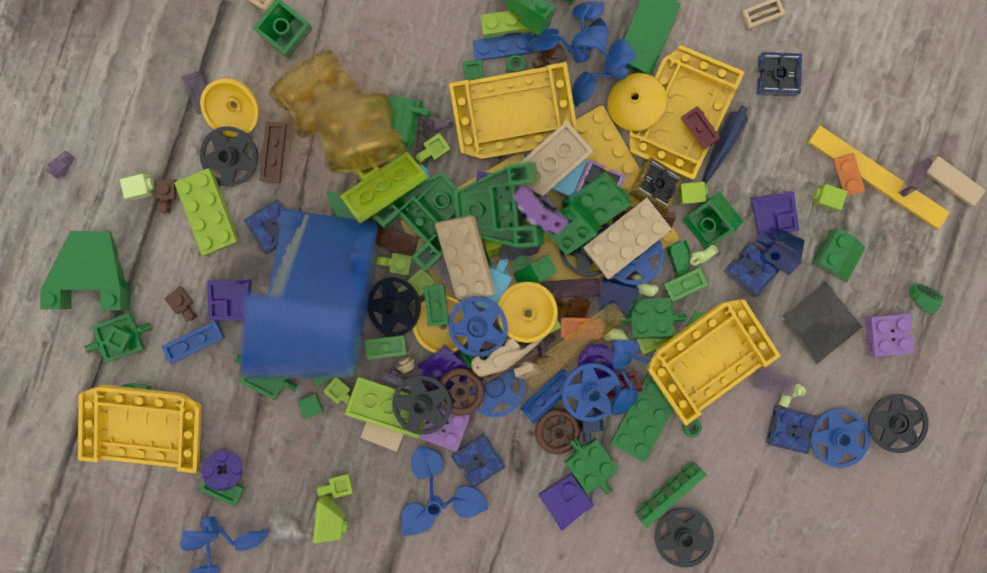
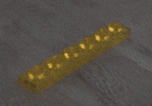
M614 302L610 303L537 360L534 364L539 365L541 373L525 378V382L532 390L536 389L580 355L586 345L597 342L624 321L626 316Z

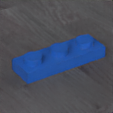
M531 32L473 40L475 60L482 59V61L506 58L512 55L533 54V49H526V45L531 38Z
M216 320L161 347L169 363L172 364L225 339V336Z
M564 369L560 370L520 408L533 424L562 399V386L568 376ZM572 378L569 384L576 382Z

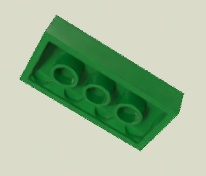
M640 0L624 38L630 44L637 57L625 66L639 73L652 75L681 6L676 0Z

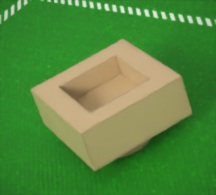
M531 362L521 363L519 368L514 369L515 376L521 379L541 373L539 365Z

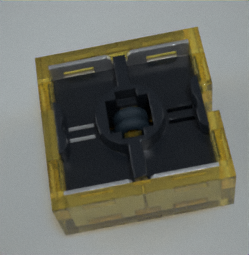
M650 157L643 162L629 194L641 202L648 198L656 210L668 211L675 198L673 193L678 191L683 176Z

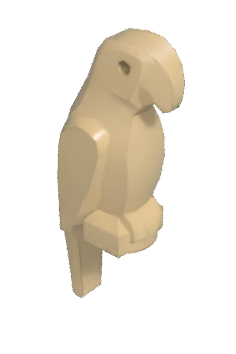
M506 339L505 346L496 349L487 360H481L479 356L474 358L472 369L479 377L505 371L527 355L543 339L531 343L523 350H521L514 339Z

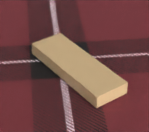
M939 156L932 160L924 172L970 207L975 206L986 191Z

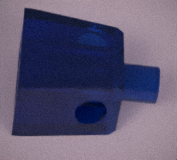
M779 228L775 229L771 235L763 231L759 233L756 242L764 246L763 258L789 276L801 264L805 240Z
M600 276L598 310L601 313H605L603 320L605 324L614 325L617 316L627 317L639 292L638 285H627L616 279H607L604 276Z

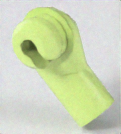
M711 245L706 250L693 252L690 255L689 262L694 266L703 264L717 254L718 249L715 245Z
M640 274L632 276L633 281L643 279ZM655 284L635 285L638 293L648 297L655 296L659 291L658 286Z
M609 328L603 333L604 340L608 342L611 340L629 339L624 331L618 328Z
M800 384L786 387L783 390L778 405L788 408L792 398L805 395V387Z

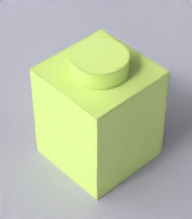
M139 174L120 179L124 199L136 200L154 195V180L148 175Z

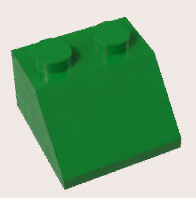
M275 0L254 26L253 30L274 49L289 59L312 31V27L308 21L282 0Z
M720 191L682 219L705 249L735 232L744 222Z
M839 228L831 229L812 265L844 282H848L865 247L851 234Z

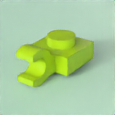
M438 133L423 143L426 149L415 157L419 164L424 163L430 157L436 161L449 152L451 148L441 134Z
M392 253L391 259L377 256L376 264L390 266L389 272L409 275L412 257Z
M334 378L323 392L337 404L343 401L347 405L351 396L349 392L352 388L340 378Z
M349 473L329 478L330 484H323L317 488L318 496L332 493L333 498L353 494Z

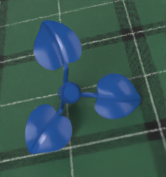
M587 1L578 4L573 9V17L581 18V33L574 36L571 46L562 35H559L558 29L548 28L540 36L535 33L529 39L526 49L548 50L558 45L559 40H561L566 46L567 51L572 52L576 63H582L589 59L587 47L606 50L607 28L604 26H591L585 30L584 25L586 19H596L603 13L605 8L604 2Z
M597 18L589 26H604L607 28L606 22L601 18ZM619 39L615 41L609 48L608 53L598 49L606 57L604 64L606 74H590L588 71H585L578 76L572 89L573 103L576 107L586 102L595 92L597 85L595 77H605L607 79L613 77L620 81L627 76L628 67L625 65L634 60L637 55L626 40Z
M616 340L611 347L614 350L612 365L620 370L628 384V389H623L615 400L612 410L613 416L629 410L638 398V391L633 389V385L624 372L623 367L629 365L632 358L645 364L650 362V360L637 356L640 344L635 340Z
M424 446L417 447L412 456L411 468L414 475L419 479H425L429 476L430 498L425 508L417 502L410 503L404 507L401 514L402 535H415L428 530L434 523V517L439 516L442 508L445 509L453 501H455L453 504L454 511L463 518L474 517L488 510L485 497L472 486L459 487L456 490V497H452L443 503L441 497L434 495L432 476L442 471L443 459L433 449Z
M210 516L201 520L202 531L183 530L180 546L183 551H193L202 548L206 544V566L196 567L190 573H219L220 568L218 565L211 566L209 545L210 542L219 537V533L224 536L231 546H235L236 551H246L260 545L267 537L269 530L267 528L263 531L247 532L237 537L235 541H232L223 530V526L218 527L216 517Z

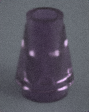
M65 150L47 165L48 168L45 171L58 180L62 177L65 178L75 157Z

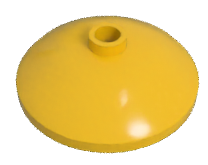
M643 73L630 74L623 80L616 82L607 100V108L611 119L616 125L628 131H643L654 126L662 118L667 106V96L663 85L653 76ZM634 95L639 96L637 100H632V97Z
M220 78L208 84L203 90L200 99L201 111L206 122L214 130L219 127L230 126L239 128L248 134L256 126L260 113L259 104L253 92L246 85L235 79ZM233 131L221 132L229 137H236L239 134Z
M522 282L515 284L507 289L499 300L498 306L503 310L507 318V335L516 341L524 343L539 341L546 337L556 324L558 315L556 301L545 287L537 283ZM527 310L532 311V315L530 317L525 316V312ZM498 315V322L503 330V323L500 315Z
M446 295L448 317H450L452 310L461 301ZM423 301L421 303L419 320L413 328L418 342L425 349L433 353L444 344L454 352L459 350L451 340L448 325L428 327L426 304ZM462 307L457 311L453 324L464 320ZM455 335L464 346L467 342V337Z

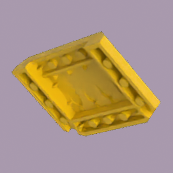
M682 45L677 47L673 53L667 55L662 60L654 77L665 89L667 96L666 110L662 118L654 126L643 131H629L630 154L649 162L654 161L663 168L694 181L709 147L702 150L680 118L698 106L717 132L745 71Z
M567 62L471 81L464 80L449 83L460 151L463 154L486 159L532 151L566 121L578 132Z
M739 299L719 303L657 348L646 370L681 422L686 426L701 415L700 411L761 366L767 367L781 355L747 302Z
M103 384L83 391L79 394L78 460L99 462L103 459L176 467L177 471L197 473L200 461L202 405L183 393Z

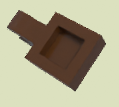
M558 43L554 48L541 50L542 56L532 60L531 64L534 69H537L546 64L561 63L568 56L561 44Z
M154 180V199L160 200L158 212L171 213V200L177 199V189L174 183L177 180Z
M178 287L164 298L174 313H182L186 321H193L198 317L190 307L194 302L183 287Z
M589 298L570 299L569 303L561 299L555 300L557 307H560L557 308L558 316L566 314L567 318L586 317L590 307Z

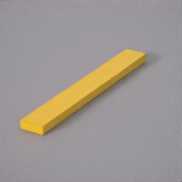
M818 126L807 143L832 160L854 153L863 181L933 228L940 229L950 214L949 211L822 126Z

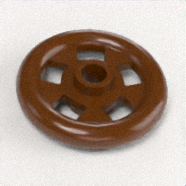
M455 368L446 372L441 377L440 382L445 387L449 380L455 383L451 390L447 388L449 394L456 400L452 404L451 414L463 416L477 410L484 398V385L480 377L472 370L466 368ZM460 376L468 377V383L459 382ZM470 387H476V395H470ZM458 388L464 389L463 395L457 393ZM445 398L440 404L447 411V401ZM468 399L470 405L462 408L460 402Z
M555 408L549 410L537 421L535 427V438L538 445L544 451L551 454H563L570 451L573 446L569 440L573 437H577L578 440L580 438L581 427L579 420L566 409ZM558 417H565V423L557 421ZM548 420H550L553 423L547 429L544 427V425ZM567 427H573V434L567 435ZM560 428L559 433H554V430ZM547 434L552 439L549 443L544 439ZM565 439L566 444L558 446L557 441Z

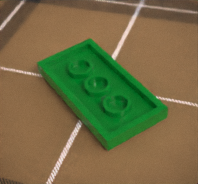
M647 374L641 383L643 391L638 392L635 404L626 411L610 441L611 445L643 462H646L673 412V408L657 384Z
M694 461L686 463L678 475H673L666 481V485L662 489H656L647 502L643 501L636 508L635 514L646 528L649 527L705 478L707 474Z

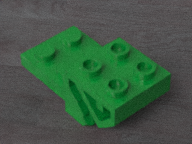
M604 172L578 192L574 191L561 202L563 208L558 210L568 223L559 234L552 231L546 232L544 229L543 231L567 256L596 236L601 225L631 206L632 201L613 179Z

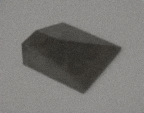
M823 282L779 318L816 364L821 362L862 328L861 324L826 282Z

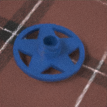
M660 240L623 267L613 277L627 285H641L654 279L664 263V249ZM660 253L659 264L654 271L649 259ZM636 271L645 279L633 281L625 278Z
M470 297L461 301L452 310L448 321L451 340L458 349L471 356L482 357L490 355L502 346L508 333L507 318L503 310L495 302L484 297ZM472 302H483L491 307L480 312ZM462 307L464 320L453 324L457 311ZM498 315H500L503 323V333L493 325ZM455 335L467 337L468 349L459 342ZM484 341L497 344L490 350L480 352Z
M517 367L489 383L485 381L484 377L481 379L484 385L482 409L478 408L476 411L489 417H501L511 413L518 407L524 395L525 385L524 379L519 378V397L510 388L518 378L514 372V369ZM470 387L471 393L476 394V387ZM499 401L512 406L503 412L492 413Z
M586 363L576 367L568 374L562 386V400L565 408L572 416L582 421L592 422L607 417L612 413L615 400L621 392L619 379L610 368L599 363ZM594 368L602 369L609 373L610 376L598 378ZM582 371L581 382L569 384L571 379ZM616 386V395L613 403H611L606 394ZM567 396L578 400L575 411L569 406ZM593 407L603 411V413L596 416H586Z
M839 408L824 412L816 419L810 432V444L814 454L823 463L836 468L849 467L859 462L866 454L870 443L869 429L865 421L858 414L847 409ZM839 413L848 414L856 420L845 424ZM827 417L828 429L817 431L820 423ZM862 430L864 432L863 447L855 439ZM816 443L827 446L826 459L820 454ZM844 453L855 456L854 459L847 462L838 463Z

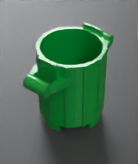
M380 94L379 102L369 101L368 103L370 109L380 111L375 137L376 145L380 146L381 142H383L387 146L395 147L394 150L404 151V146H408L407 149L412 150L418 116L426 118L432 116V112L423 107V101L420 99L416 101L401 96H383Z

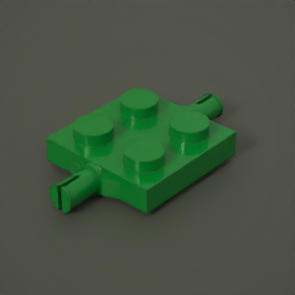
M671 298L631 299L630 316H618V324H630L632 339L672 338L674 322H686V313L674 314L671 308Z
M127 313L92 326L95 342L85 345L84 349H87L85 350L87 353L99 350L104 362L109 363L145 350L141 334L151 331L152 327H149L151 326L150 323L138 326L135 323L133 314ZM113 325L133 334L125 351L122 353L103 344Z
M237 355V359L234 362L241 365V356ZM242 375L239 383L273 400H276L279 392L284 387L293 392L298 387V384L289 381L288 378H246Z
M577 437L570 439L569 442L575 451L564 462L585 493L589 494L595 488L601 486L606 495L610 494L609 492H612L613 489H611L607 481L619 470L599 441L594 438L591 442L581 445Z

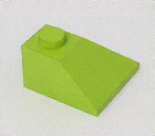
M329 494L322 495L317 502L313 543L340 540L344 533L348 531V521H345L346 514Z

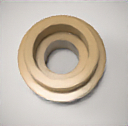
M402 357L398 360L396 368L401 373H406L415 367V360L413 357Z

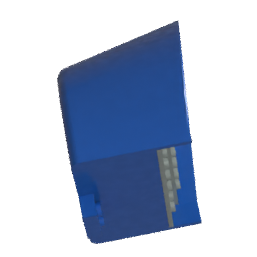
M281 209L280 232L267 296L249 293L245 295V319L241 349V374L244 377L344 378L354 375L359 366L378 229L376 223L371 221L359 223L357 219Z

